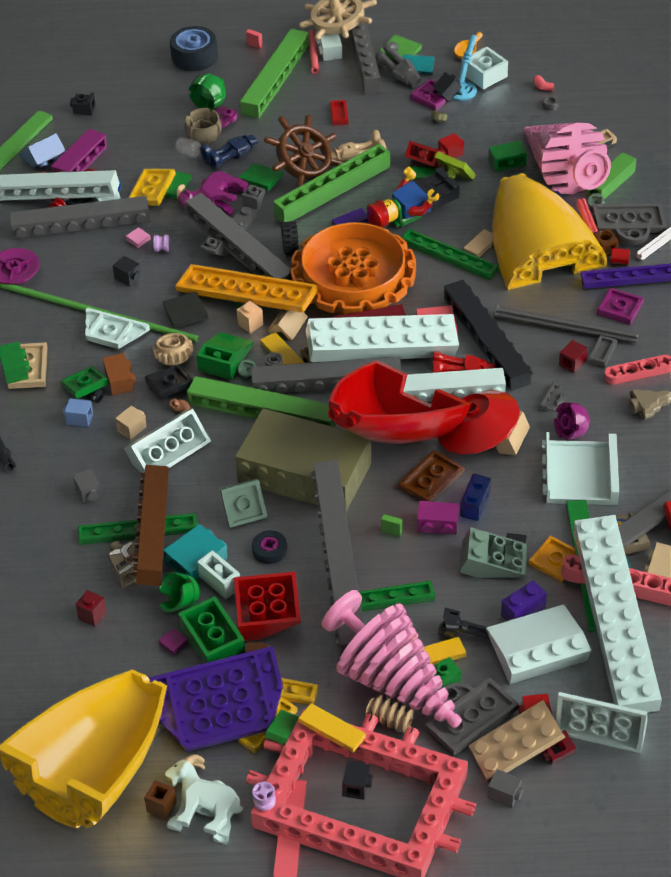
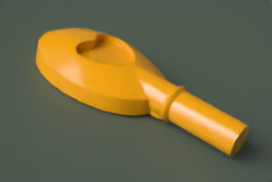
M477 32L476 34L477 39L472 54L476 52V43L483 36L481 32ZM463 40L455 46L454 55L458 59H463L462 56L466 52L469 40Z

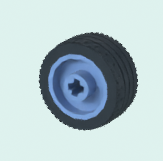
M189 26L176 31L170 39L171 58L175 66L186 71H201L212 66L216 62L218 55L217 40L213 31L202 26Z

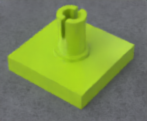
M439 151L437 152L435 158L447 169L446 173L449 177L455 179L458 174L472 181L474 180L476 174L467 163Z

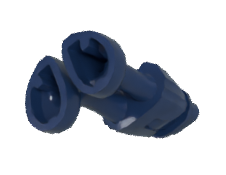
M252 134L248 136L243 135L242 137L238 136L227 140L225 145L216 150H211L210 146L204 144L200 146V153L204 162L209 164L211 169L215 170L232 157L239 159L253 148V145L258 144V140Z

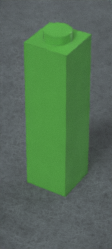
M622 152L610 163V173L605 182L592 190L587 189V197L598 193L605 200L635 172L636 158Z

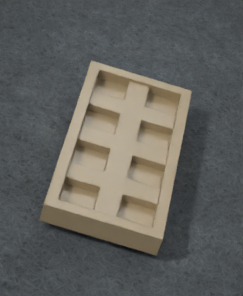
M542 700L468 746L487 781L490 783L496 769L507 773L564 739L565 736L546 703Z

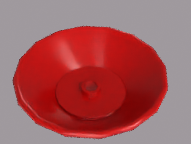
M498 390L478 391L462 397V400L471 403L466 417L452 432L438 437V440L447 451L460 455L477 454L495 447L505 440L517 425L520 415L517 400L508 393Z

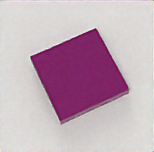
M609 288L597 309L596 315L631 325L643 304L644 298Z

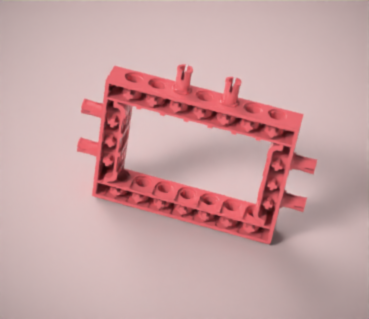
M367 714L361 727L354 726L366 733V738L354 753L299 723V719L285 745L270 739L265 740L264 749L276 752L280 756L269 776L250 770V774L246 778V784L255 786L259 782L271 783L275 788L276 803L272 809L267 811H261L255 806L251 811L252 828L275 836L286 837L300 842L302 845L396 877H425L438 847L454 853L458 852L461 839L443 834L453 811L470 817L475 812L476 803L458 798L467 778L468 762L414 745L419 736V731L416 728L410 733L412 727H407L402 740H398L373 732L379 720L375 715L369 720L371 714ZM313 745L324 748V751L327 752L330 750L343 754L346 758L352 757L364 761V764L367 765L370 763L383 767L386 771L392 770L404 774L408 778L411 776L426 781V784L429 785L431 783L434 784L408 844L287 804V798L292 789L294 790L295 781L298 780L300 774L303 775L304 766L308 758H311L313 754Z

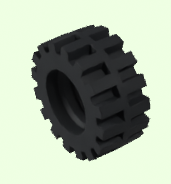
M296 221L281 222L283 252L294 253L296 250H299Z

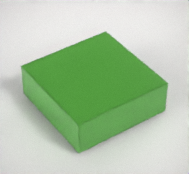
M383 514L381 518V532L400 537L402 534V519Z

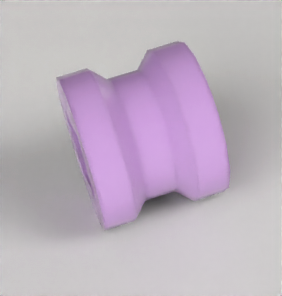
M154 235V252H159L160 250L169 252V235L162 237Z
M259 782L253 787L254 806L261 811L272 809L276 803L274 786L269 782Z

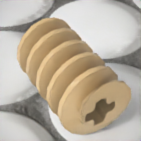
M382 694L377 699L373 697L367 705L365 716L371 714L370 718L375 715L381 725H387L390 729L395 728L396 732H403L404 735L406 728L411 727L414 709L411 708L406 713V705H402L398 709L399 702L395 701L391 706V698H387L383 702L384 696Z

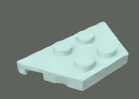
M86 308L85 336L87 341L120 349L150 330L149 324Z

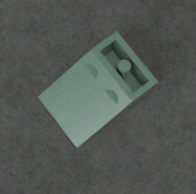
M470 527L462 540L459 573L476 578H524L527 544ZM504 546H505V563L502 564V562H503V560H504L503 551H504Z

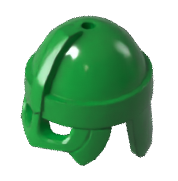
M167 573L164 576L162 585L158 587L159 591L166 595L169 600L160 604V607L166 612L186 610L194 606L200 597L198 583L188 574Z

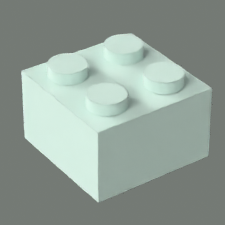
M489 47L473 53V56L470 57L472 60L468 64L465 77L480 88L485 89L507 77L508 61Z

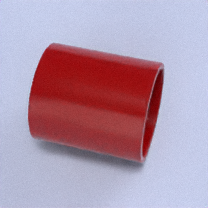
M612 248L611 264L629 265L630 249Z

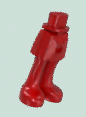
M434 351L432 373L495 368V363H487V360L471 355H466L465 358H458Z

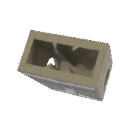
M115 541L110 545L111 552L108 554L110 567L122 589L134 583L137 577L132 575L133 564H138V562H134V550L139 549H135V542L133 541L124 545L119 541Z

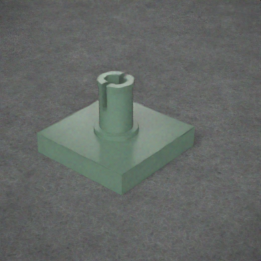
M258 478L220 488L227 523L230 528L268 517Z

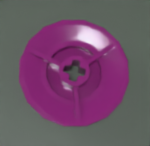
M11 248L1 251L0 283L18 285L28 281L38 272L40 266L38 256L33 251L25 248Z

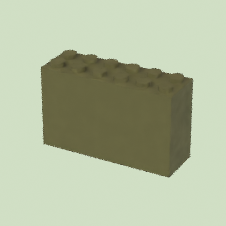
M263 408L235 456L238 483L258 478L261 490L320 506L319 500L316 501L314 494L317 483H313L311 471H315L314 463L338 459L347 512L371 465V441L346 430Z

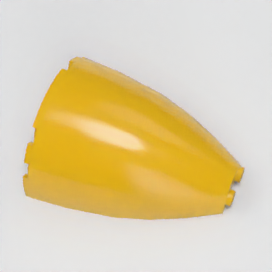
M524 173L504 177L500 180L493 209L492 233L499 269L507 290L540 283L542 271L572 264L571 269L574 274L607 267L606 254L596 237L578 213L559 195L544 185L526 177Z
M132 669L82 689L48 708L0 744L1 763L5 771L10 770L15 780L13 783L22 795L27 793L36 802L34 806L46 816L68 827L78 828L79 826H85L90 828L117 801L143 763L154 739L162 714L167 685L156 680L151 683L145 674Z

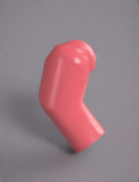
M536 75L533 78V83L538 90H554V83L545 82L540 75Z

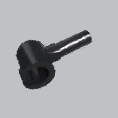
M101 389L90 393L91 399L96 403H100L104 397L101 395Z

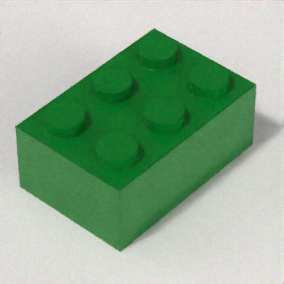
M216 596L178 613L180 629L188 638L203 664L246 653L244 638Z

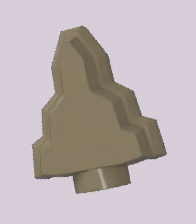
M640 389L630 391L629 408L632 414L638 413L643 420L653 417L654 413L660 411L662 406L671 403L670 391L654 392L651 390L641 391Z

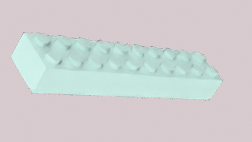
M609 515L575 520L574 538L614 705L641 710L647 713L660 711L662 699L616 516Z

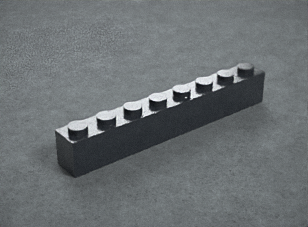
M464 279L445 285L444 300L448 305H452L454 314L488 361L495 363V368H503L505 382L509 390L513 391L530 385L533 374L531 367L526 365L522 355L518 354L514 344L506 338L505 332L498 327L496 320L492 319L489 315L488 309L484 308L479 297L475 296L471 286L467 285Z

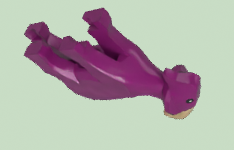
M222 171L214 172L207 179H203L201 186L195 191L183 190L185 188L184 184L178 186L176 190L177 200L185 209L186 200L202 193L226 215L230 216L234 212V208H231L224 201L228 203L236 201L237 195L231 193H244L248 188V182L238 177H231L230 174Z

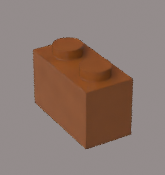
M124 353L103 357L104 370L109 380L112 396L134 391L133 383H136L134 372H130L132 370L130 359L126 360Z

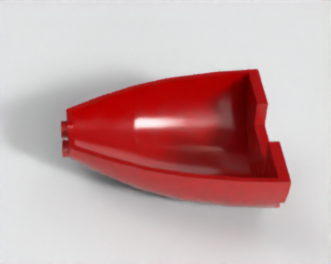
M376 360L346 374L337 383L329 399L328 417L348 432L369 441L385 444L414 443L438 438L452 432L466 417L471 403L441 389L435 390L432 404L426 403L403 392L408 374Z

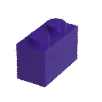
M534 580L501 601V616L506 621H510L544 610L546 608L547 592Z

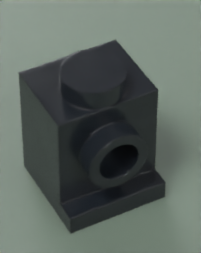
M91 92L90 95L75 94V97L70 99V107L73 108V114L93 115L96 107L94 93Z

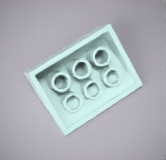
M564 604L486 628L509 685L588 660L591 652L582 629Z
M559 692L556 722L561 731H567L569 737L641 753L648 720L647 712Z

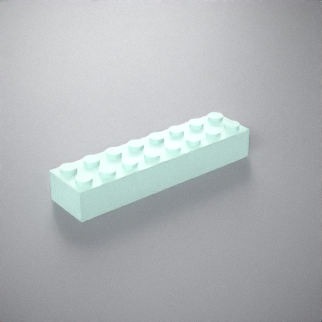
M453 314L308 319L306 327L310 362L400 357V359L433 358L434 351L455 357L459 347Z

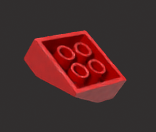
M295 571L234 577L238 631L244 638V641L261 640L301 623Z

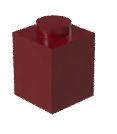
M571 340L560 351L559 366L575 373L587 361L588 347Z
M86 590L75 604L78 619L94 627L107 613L104 597L89 590Z

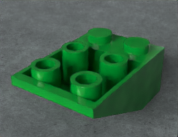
M222 332L218 333L206 341L196 355L198 371L232 380L238 370V365L245 359L254 341Z

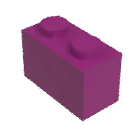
M419 501L417 532L457 535L459 504Z

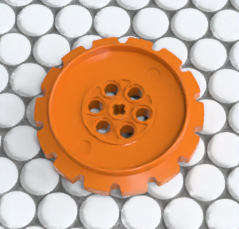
M342 223L320 230L300 244L301 249L294 252L291 260L292 281L316 284L318 286V292L310 304L315 303L318 309L341 315L388 307L391 303H397L407 294V288L413 286L416 278V259L412 249H407V242L397 234L393 235L387 229L367 223Z

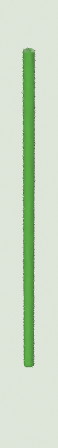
M0 283V288L84 312H86L88 307L149 324V328L152 331L163 334L180 333L195 343L199 339V336L14 284Z

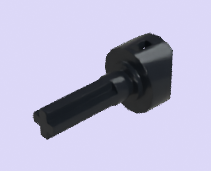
M444 609V621L439 625V635L454 638L455 633L459 631L490 639L486 626L461 620L460 611Z

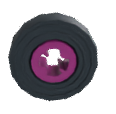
M272 530L257 534L251 545L254 557L258 561L268 564L282 560L288 549L287 540L283 534Z

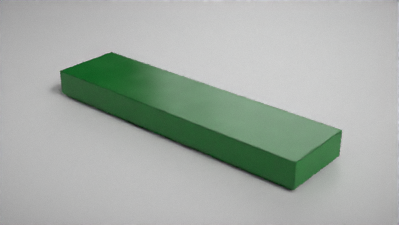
M431 580L359 591L362 596V612L384 609L396 604L410 605L435 601Z

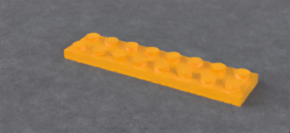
M194 264L189 266L175 285L177 292L189 294L197 292L201 296L242 303L251 301L259 306L304 313L318 292L316 284Z

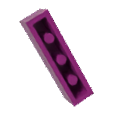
M88 129L52 164V173L83 172L107 148L106 134Z

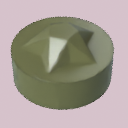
M432 111L431 118H434L435 122L440 123L447 120L448 115L446 113Z

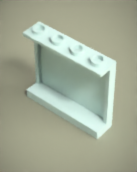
M546 432V440H542V452H546V454H542V466H546V469L542 471V481H546V484H543V495H546V503L566 504L567 501L586 500L587 504L618 505L617 435L609 434L608 442L549 440V432Z

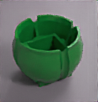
M209 73L197 76L188 91H191L189 97L193 104L198 108H208L209 111L220 107L226 96L224 79Z

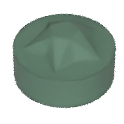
M598 193L590 195L587 200L589 209L592 210L593 204H605L604 197Z
M243 360L238 365V372L241 377L245 379L252 378L251 367H257L252 360Z

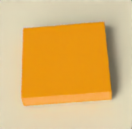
M550 535L529 559L528 565L563 583L565 581L561 575L563 559L567 555H575V548Z

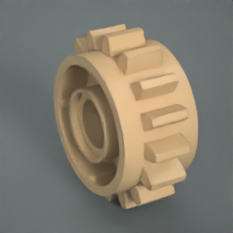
M171 333L160 337L153 347L155 359H158L159 362L165 365L184 363L194 351L192 340H188V337L180 333Z

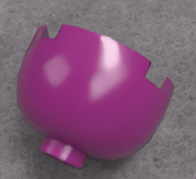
M563 402L559 404L555 413L558 412L557 418H554V427L557 435L560 438L564 437L565 441L583 437L590 425V417L587 410L578 403Z

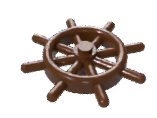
M309 114L305 116L304 125L290 126L283 116H279L278 121L285 131L278 140L271 137L264 138L265 143L276 146L279 162L272 166V170L276 172L284 168L290 175L298 178L297 188L304 185V180H313L324 174L330 164L339 166L344 163L341 160L332 158L329 142L336 139V134L331 133L325 137L317 129L311 127L312 116ZM297 135H303L302 142ZM288 137L291 138L295 145L286 143ZM309 138L312 139L315 143L310 144ZM319 148L321 154L314 152V150ZM286 150L294 152V154L288 156ZM314 159L322 161L320 168L318 167ZM306 163L310 165L312 170H306Z

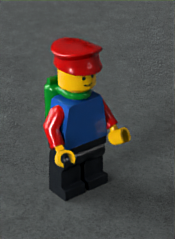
M407 167L403 171L406 177L402 178L396 190L392 193V200L386 199L382 201L377 199L373 204H367V218L369 224L378 227H386L388 223H393L396 227H404L421 219L425 213L430 212L435 207L458 199L460 185L452 177H449L441 167L435 169V173L428 177H422L419 180L416 179L409 182V180H413L416 177V173L411 167Z

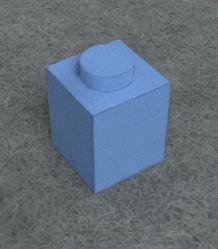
M69 398L67 406L63 408V417L66 418V424L89 427L93 417L92 402Z

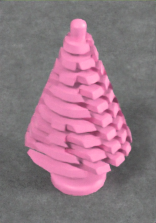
M564 123L527 126L523 129V134L530 145L532 154L536 159L547 185L554 186L552 190H558L561 194L573 195L586 189L592 190L599 187L609 176L611 164L606 154L607 145L596 142L604 141L605 139L601 132L589 130L596 128L593 125L587 123Z
M352 590L338 599L325 614L321 626L327 632L335 631L346 623L356 633V636L339 658L341 660L337 663V672L343 676H349L351 680L360 682L366 687H373L374 691L379 693L385 692L387 697L391 699L397 698V701L402 704L410 703V708L414 710L422 708V713L427 716L436 712L434 715L435 720L443 721L446 719L452 728L458 727L462 719L457 713L453 712L455 708L453 701L449 700L446 702L449 695L447 689L442 688L439 690L442 687V680L440 676L434 677L437 673L434 664H429L431 659L428 653L424 651L425 647L422 641L418 639L419 635L416 629L413 628V623L409 616H407L404 606L402 604L392 605L365 625L354 615L362 601V596L357 590Z

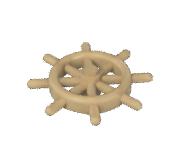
M320 0L316 5L305 4L304 9L311 11V19L300 22L299 27L305 28L314 25L318 30L315 35L316 40H320L324 34L334 35L342 33L343 38H348V31L355 28L360 22L366 24L372 22L371 18L364 16V9L376 5L377 2L376 0H369L363 3L361 0Z

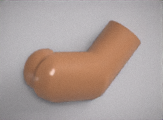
M172 399L169 402V406L175 412L192 409L185 400Z

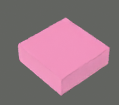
M139 227L126 235V241L137 248L151 240L150 235Z

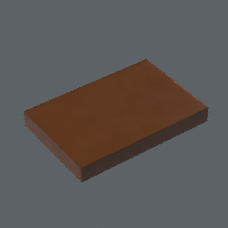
M433 450L398 484V489L418 501L435 502L465 472V467Z

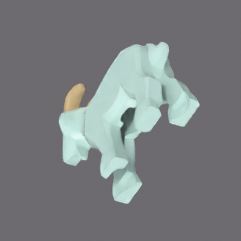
M191 755L178 761L165 773L166 779L172 782V787L177 782L182 783L181 806L177 814L169 820L167 824L168 829L181 832L182 826L189 827L194 812L208 817H215L212 822L205 825L204 831L214 835V842L227 845L231 830L230 819L234 813L237 814L243 811V807L240 806L239 796L236 795V792L230 786L225 785L220 780L212 782L199 778L194 768L205 769L203 757Z

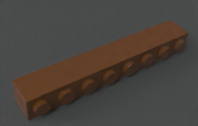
M145 465V472H141L140 484L144 485H140L139 496L142 497H139L138 509L142 510H138L137 522L141 523H137L136 535H140V537L136 536L135 549L139 550H134V562H138V564H133L132 575L137 576L136 585L161 586L169 466Z

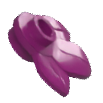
M226 107L215 109L221 120L222 128L236 121L237 111L235 109Z

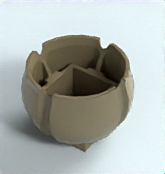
M199 108L189 112V116H186L184 129L186 136L192 143L200 146L204 144L210 146L220 136L222 124L217 112L214 110L210 112L208 108Z

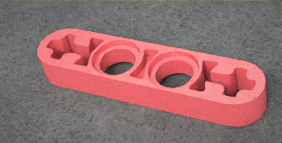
M660 355L610 366L605 370L604 379L606 383L615 385L671 372V356ZM644 366H651L653 369L647 370ZM626 370H633L635 373L630 374Z

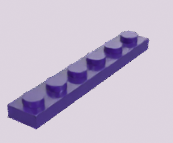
M671 263L581 271L580 277L584 289L671 281Z

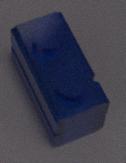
M475 473L472 474L460 501L461 517L479 521L491 493V478Z

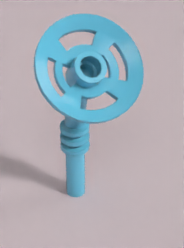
M473 34L470 36L466 52L463 53L464 56L461 59L462 65L458 83L462 88L457 93L462 95L456 94L452 98L453 100H468L474 97L477 92L475 84L465 80L468 64L472 60L470 57L473 56L472 51L477 36Z

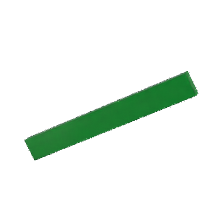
M586 500L566 502L573 548H575V555L577 556L579 554L574 538L575 520L590 518ZM581 583L580 588L588 632H597L586 584Z

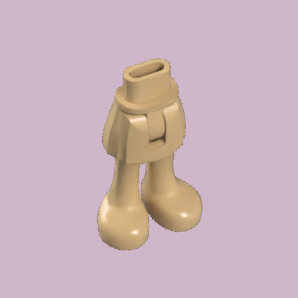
M376 129L372 131L371 139L367 142L356 144L349 142L334 148L332 158L346 162L377 144L382 145L384 148H386V145Z

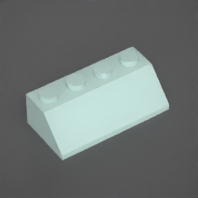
M192 408L181 412L123 449L132 465L140 472H145V465L169 466L170 468L210 443L211 440Z

